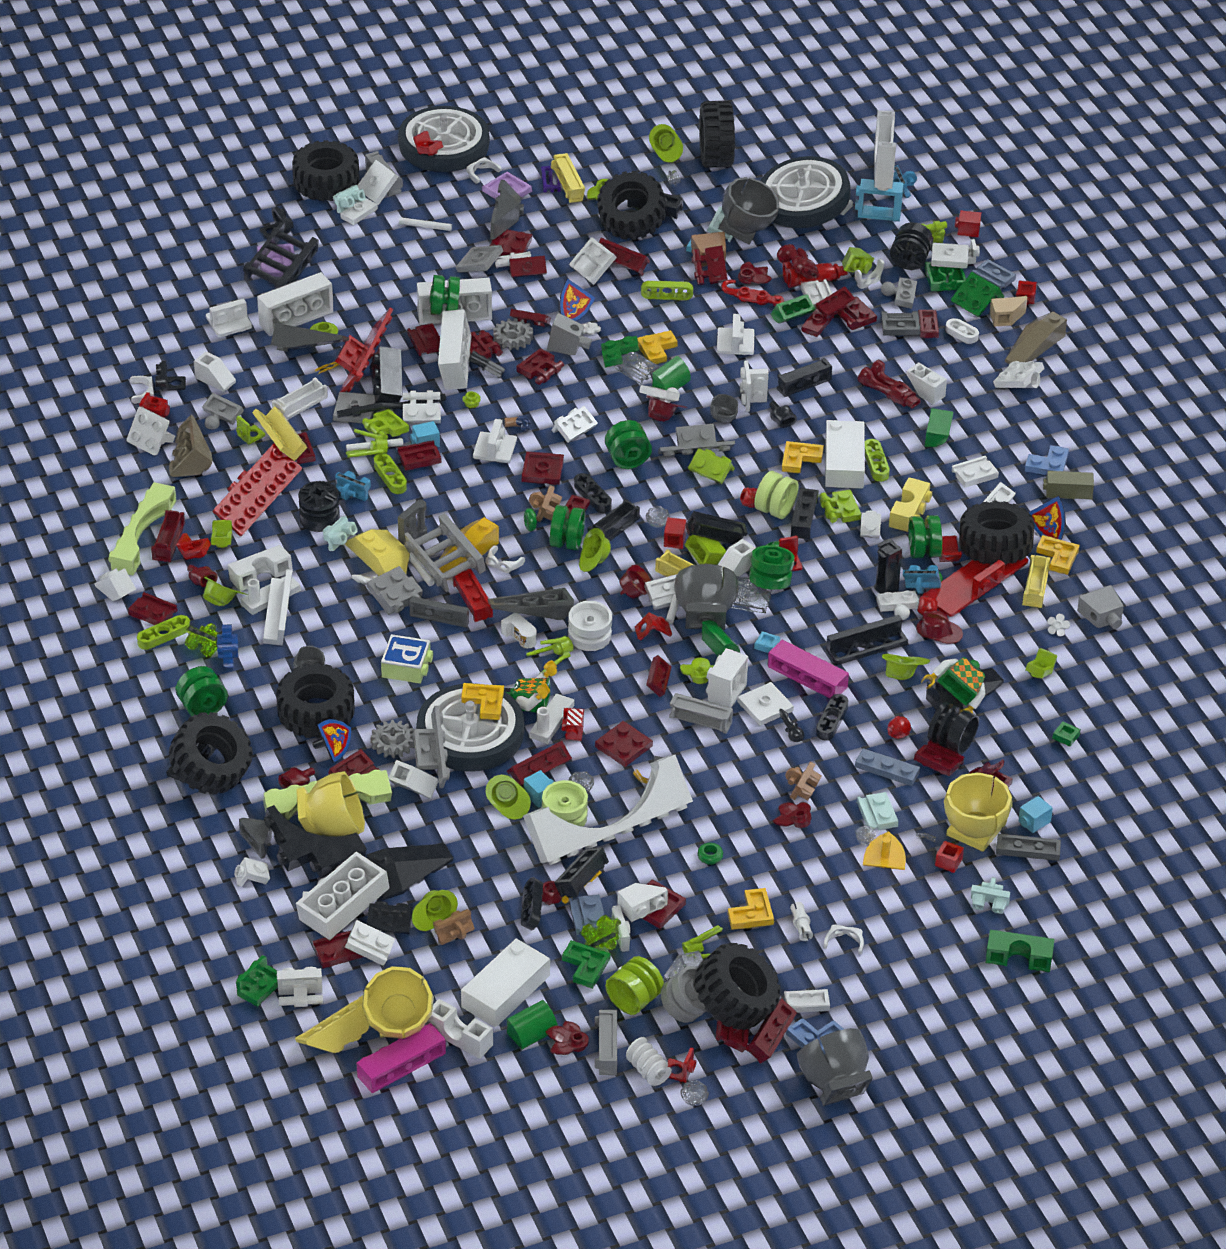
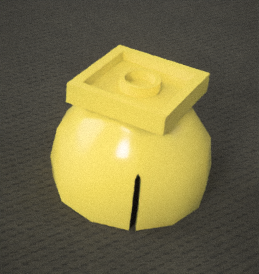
M345 771L329 774L318 780L310 793L307 792L305 787L296 789L298 820L305 831L325 836H345L356 832L357 834L364 832L365 820L358 793L343 797L344 795L356 792L351 778Z
M983 773L961 775L952 781L944 799L945 813L951 824L947 829V836L984 852L1006 825L1012 808V796L1008 786L995 777L992 792L993 776Z
M392 966L376 973L367 984L363 992L362 1010L369 1025L379 1032L380 1038L403 1039L420 1032L432 1015L434 996L422 975L411 968Z

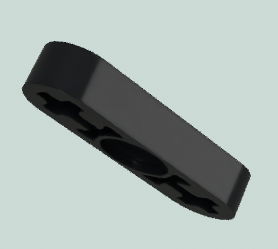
M577 474L574 477V488L583 498L589 499L590 505L597 512H610L612 509L611 497L588 474ZM589 492H596L597 494L591 495V494H588V493H589Z
M835 694L830 698L817 724L816 735L819 739L831 740L835 736L848 710V698L845 695ZM829 715H835V716H837L838 718H836V719H830V718H828L827 716H829Z
M531 877L524 886L521 911V925L531 931L540 922L543 882L534 877Z

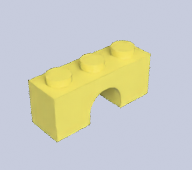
M910 477L907 479L902 489L901 502L896 501L890 511L889 527L908 532L909 518L924 514L926 503H929L931 500L930 483Z

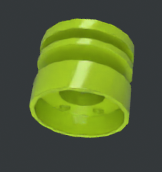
M634 956L606 980L605 987L608 996L617 1008L629 1015H636L661 993L664 981L659 970L650 961L640 956Z

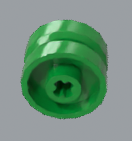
M433 275L430 289V315L440 316L443 304H445V311L458 310L460 277L450 276L447 287H445L444 276Z
M620 421L613 425L605 435V445L615 465L620 468H636L642 465L652 453V445L643 427L636 421Z
M556 505L550 528L551 547L562 548L566 541L567 549L576 551L580 549L585 527V509L574 507L569 513L567 506Z
M928 515L925 522L921 516H911L909 518L908 539L912 559L924 558L925 553H927L929 558L941 557L942 528L938 515Z
M773 545L756 547L752 551L750 582L763 589L780 590L787 588L792 580L793 572L791 570L793 569L795 558L793 553L788 549Z
M198 666L190 669L181 676L175 687L176 695L191 716H198L199 713L204 712L207 715L210 712L217 713L226 704L228 698L227 689L213 669L207 666Z

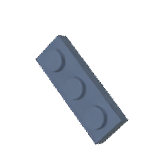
M864 748L855 761L856 768L913 786L920 773V767Z

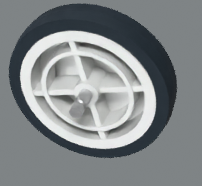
M434 106L416 111L402 122L398 134L399 149L402 156L419 168L436 172H451L467 168L470 164L485 157L490 142L489 129L482 117L470 110L455 106ZM423 131H428L430 139L441 140L444 147L439 149L438 153L431 156L428 154H418L413 137Z
M805 156L786 160L771 168L760 180L773 189L779 199V211L773 222L789 228L814 227L834 219L847 207L851 196V185L845 169L838 163L823 157Z
M463 684L441 689L423 703L418 712L416 729H433L431 713L434 706H439V712L443 713L441 729L445 731V743H443L444 749H447V761L445 763L449 769L482 771L494 768L513 757L523 742L525 724L522 710L516 700L506 692H504L500 720L480 719L481 704H474L473 701L461 703Z

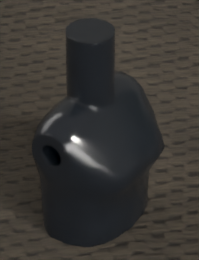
M775 401L770 402L769 406L773 410L770 412V418L781 428L789 427L797 421L796 415L788 405L780 407Z

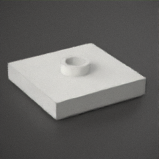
M375 160L357 186L359 190L363 189L365 196L379 205L399 176Z
M933 243L931 266L967 268L968 245Z
M772 682L742 694L737 698V702L759 726L779 718V709L781 708L787 713L794 711V706Z

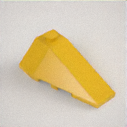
M485 517L468 524L460 530L481 555L488 552L494 545L499 544V526ZM452 545L447 547L440 558L457 550V547ZM459 557L439 569L444 573L467 561V559Z

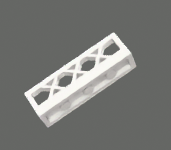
M286 570L285 579H271L263 643L283 646L292 570Z

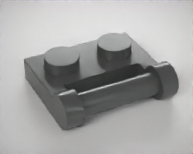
M881 311L883 335H920L918 311H912V313H887V311Z
M424 500L416 501L398 516V540L403 545L406 542L405 533L407 532L414 540L419 536L427 534V527L425 526L427 504Z

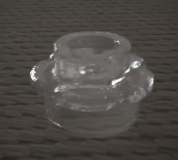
M676 170L669 171V175L666 178L670 185L674 184L677 187V184L681 183L680 177Z
M866 825L857 828L855 831L857 841L863 845L870 844L876 836L875 830Z

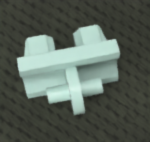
M353 185L333 196L338 213H342L354 206L355 203L366 199L363 189L359 190L357 185Z
M342 516L332 526L329 525L323 529V538L325 541H328L329 551H334L339 545H344L350 535L357 533L355 522H348L347 517Z
M994 877L991 878L990 883L982 882V886L972 885V908L983 910L985 902L993 903L992 911L994 913L1003 914L1006 906H1009L1010 892L1003 891V885L996 884V878Z

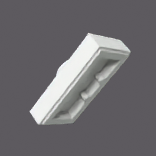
M366 198L340 213L341 219L355 225L376 211L378 204Z
M620 905L613 906L612 924L620 950L622 952L629 951V921H625Z
M828 989L784 992V1001L797 1013L830 1011Z

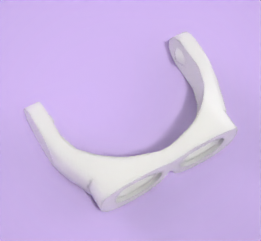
M485 157L466 168V172L476 184L480 182L479 177L474 174L477 168H492L497 172L502 170L499 164Z
M882 259L877 260L876 269L868 276V279H862L860 270L855 271V280L860 289L867 288L871 284L880 281L884 261Z
M152 376L130 377L131 384L142 383L149 387L143 394L133 396L131 398L132 403H140L146 392L154 397Z
M496 545L489 550L488 557L485 559L487 565L505 573H510L521 567L525 562L524 557H520L517 561L499 562L494 556L498 550Z
M832 925L825 937L823 948L827 949L830 939L847 934L859 943L858 951L862 955L864 946L863 931L854 927Z

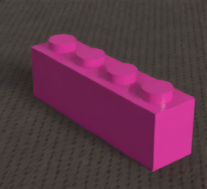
M783 639L768 653L769 668L828 698L835 694H842L848 688V672Z
M429 1023L423 1026L420 1032L407 1038L398 1039L392 1044L382 1047L379 1051L363 1057L357 1062V1077L371 1093H374L446 1054V1039Z

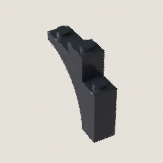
M275 805L266 809L264 822L267 828L271 829L274 833L275 841L279 845L277 859L280 865L285 866L287 871L309 863L312 871L316 872L321 879L333 872L355 852L364 857L366 855L367 848L357 832L345 836L313 834L289 822L277 810Z

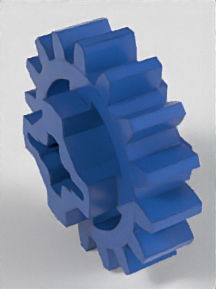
M232 624L222 625V634L217 635L218 658H223L224 668L234 667V658H239L238 634H233Z

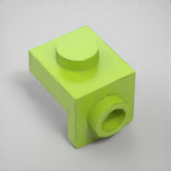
M213 520L211 545H216L218 548L228 547L232 543V521Z
M1040 648L1035 660L1027 663L1025 671L1030 672L1035 678H1044L1052 674L1057 655Z

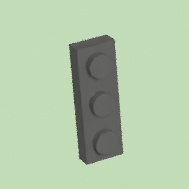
M413 596L410 599V616L466 628L469 624V608Z
M998 834L996 854L1059 861L1061 840Z

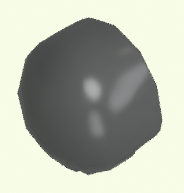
M718 394L711 402V416L716 421L722 423L733 421L738 414V401L730 395Z
M301 647L294 658V668H301L305 664H309V666L315 665V663H320L324 666L325 656L318 647Z

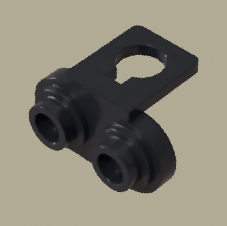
M276 206L272 208L275 224L261 227L260 232L268 239L271 234L266 231L273 230L274 227H278L283 222L285 223L284 233L288 234L294 228L291 218L286 217L283 208L280 209Z
M161 360L160 364H156V375H159L155 378L156 387H160L162 391L186 389L185 376L167 377L166 360ZM174 381L181 382V384L178 386H174L168 383H172Z

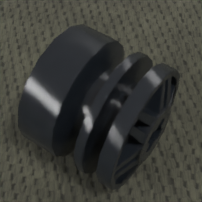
M910 222L902 225L890 249L892 261L898 267L912 271L921 268L926 262L933 244L931 231L920 223Z
M313 481L300 488L298 493L299 518L301 525L305 529L323 532L326 526H332L340 519L339 492L333 484L325 481Z
M944 702L939 706L930 722L928 740L934 743L937 742L940 746L946 744L947 749L962 755L967 751L975 738L979 726V717L966 710L961 712L959 707Z

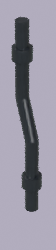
M445 393L440 394V400H433V403L446 401ZM410 400L404 402H379L364 406L354 405L349 409L337 411V417L361 416L362 413L377 410L403 409V404H410ZM416 400V404H427V400Z

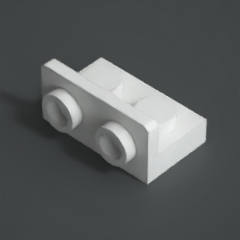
M583 406L580 409L574 408L568 413V416H561L555 420L552 432L559 431L569 443L596 427L598 422L587 408Z

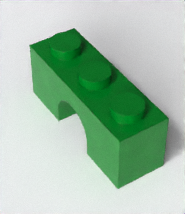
M990 930L985 963L1007 966L1008 959L1011 956L1022 955L1028 959L1030 970L1050 972L1055 939Z

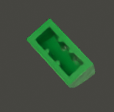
M808 294L776 304L771 316L777 323H784L813 313L815 307Z
M675 356L653 372L652 387L663 390L673 387L678 390L691 380L688 366L679 356Z
M931 408L925 446L937 447L947 441L953 411Z
M711 620L702 622V640L717 657L722 655L726 648L740 653V648L716 622Z
M544 1000L507 1018V1034L522 1050L547 1037L546 1030L550 1027L558 1026L551 1008Z

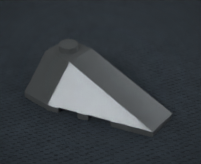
M501 180L498 186L500 196L496 197L495 209L491 219L490 239L498 237L518 222L520 215L524 214V204H521V197L505 180Z
M275 323L271 345L277 346V350L288 352V348L295 350L349 341V337Z
M566 588L491 598L488 599V603L492 609L563 620L569 616V612L574 606V599Z

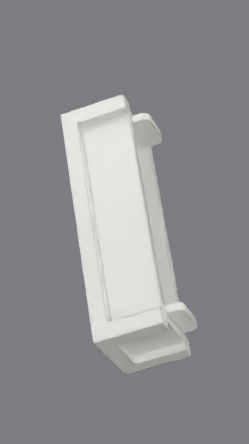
M315 377L311 382L282 398L273 400L272 408L274 406L278 408L284 417L289 420L328 398L327 386L322 385Z

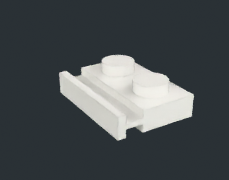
M826 279L823 282L817 280L801 283L803 295L808 294L815 310L816 303L833 294Z
M986 456L952 466V473L956 474V478L964 488L996 479L999 474L993 464L987 461Z
M676 575L645 582L644 587L654 606V610L670 606L675 591Z
M356 920L345 948L384 966L395 938Z

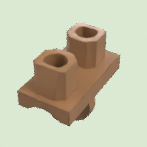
M549 485L546 495H543L541 492H534L529 497V503L533 508L540 507L536 516L539 522H541L543 517L552 521L554 507L561 502L562 496L553 493L554 486Z
M810 761L803 773L799 767L787 770L785 776L790 785L796 784L790 798L795 800L797 796H800L807 801L809 800L815 789L807 785L806 782L816 787L822 775L813 770L816 764Z
M468 909L462 912L455 911L449 918L433 922L438 942L441 945L456 938L462 940L466 938V933L475 929L471 920V911Z

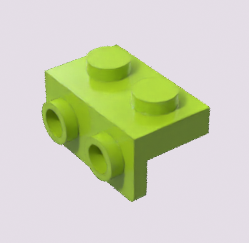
M699 448L688 466L690 471L720 484L724 482L728 472H733L735 468L729 458L725 456L720 458L709 449L704 451Z

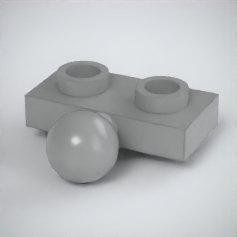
M900 277L898 287H895L891 282H885L881 286V292L885 296L896 294L894 305L912 309L917 281Z
M214 393L210 395L202 406L205 412L211 414V416L205 419V426L208 429L218 428L220 419L234 425L237 421L236 417L240 416L244 411L242 406Z

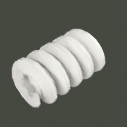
M640 1037L632 1042L626 1052L627 1060L632 1063L633 1067L642 1074V1077L651 1086L662 1084L670 1076L672 1069L668 1067V1062L663 1060V1057L658 1054V1051L653 1048L652 1044L648 1043L645 1037Z

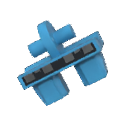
M894 166L893 182L903 183V194L908 198L911 194L907 186L914 185L917 181V175L913 171H906L902 175L899 166Z
M350 471L344 474L338 472L335 475L337 479L336 488L341 492L342 499L348 500L350 496L363 501L368 499V490L371 487L370 479L363 477L361 480H357L356 475Z
M910 565L908 570H903L906 588H916L918 594H923L924 588L941 587L937 565H930L927 570H921L918 565Z

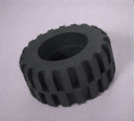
M728 100L704 101L701 103L699 111L702 165L706 168L730 167L733 165L735 157L733 106Z
M323 140V142L315 141L313 144H306L304 148L301 147L293 157L294 186L299 193L305 197L308 196L311 200L333 201V196L359 184L358 155L350 146L348 147L344 143L340 144L338 141L329 142L328 140Z
M625 171L621 175L616 174L612 176L613 179L611 180L608 179L605 182V186H602L599 190L600 194L597 196L600 220L609 233L612 232L613 236H621V239L625 240L627 238L637 240L638 237L645 238L647 234L654 233L656 231L655 228H659L662 225V221L665 220V212L667 211L661 184L653 176H648L644 172L638 173L637 171H632L631 173ZM632 198L642 199L647 202L643 208L635 212H622L617 209L622 202Z
M986 501L979 505L975 504L971 508L969 507L960 518V548L967 557L970 556L972 560H978L982 564L989 563L992 565L1001 560L1007 565V563L1013 564L1018 560L1021 561L1028 556L1033 548V517L1025 508L1019 507L1014 503L1009 504L1006 501Z
M315 663V665L310 666L305 664L301 668L296 667L292 672H288L278 684L276 690L278 717L281 724L290 732L294 731L295 735H304L305 738L310 739L311 737H317L319 739L321 735L317 729V724L334 719L348 725L354 716L353 683L345 673H342L338 668H332L331 665L326 664L323 666L320 663ZM314 698H321L327 700L322 703L304 702L306 700Z
M204 712L199 713L198 716L193 715L182 724L169 747L170 764L174 765L172 768L174 773L180 776L179 779L183 783L186 782L189 788L192 790L194 788L198 789L200 793L205 794L209 792V794H217L218 792L225 793L229 789H233L244 776L252 761L253 751L252 747H249L251 742L249 737L245 736L246 732L244 729L237 726L238 723L234 720H228L227 716H218V713L210 712L207 715ZM196 743H206L217 748L223 755L225 763L216 764L205 759L198 751Z
M738 943L722 944L697 967L695 990L696 993H699L698 999L705 1005L704 1009L708 1013L710 1012L716 1021L723 1022L722 1025L726 1027L732 1026V1029L747 1030L758 1025L777 1007L780 1000V985L777 984L779 980L777 974L773 973L774 969L771 964L769 965L765 961L766 958L763 955L757 954L755 949H749L747 945H738Z

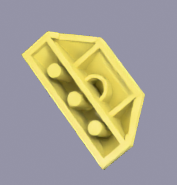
M371 529L348 539L345 543L378 576L398 566L407 575L410 553L388 530Z
M363 995L295 1038L296 1042L320 1050L337 1053L342 1051L349 1042L359 1040L362 1037L361 1035L367 1032L370 1026L362 1010Z

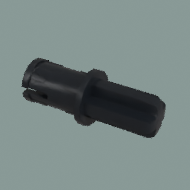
M473 351L468 361L481 367L482 371L486 370L498 378L505 371L502 366L491 361L490 357L486 358L476 351Z

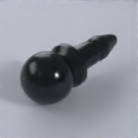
M782 708L779 709L780 717L786 725L785 731L788 732L789 739L793 742L802 741L804 731L798 727L797 722L793 723L786 711Z

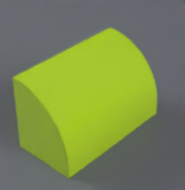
M692 535L688 537L685 546L699 565H718L726 553V550L719 541Z

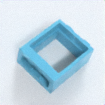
M861 179L860 186L857 185L856 196H859V200L856 199L855 210H858V217L900 222L903 183L893 182L892 189L882 191L874 187V180ZM864 193L895 196L894 208L863 205Z

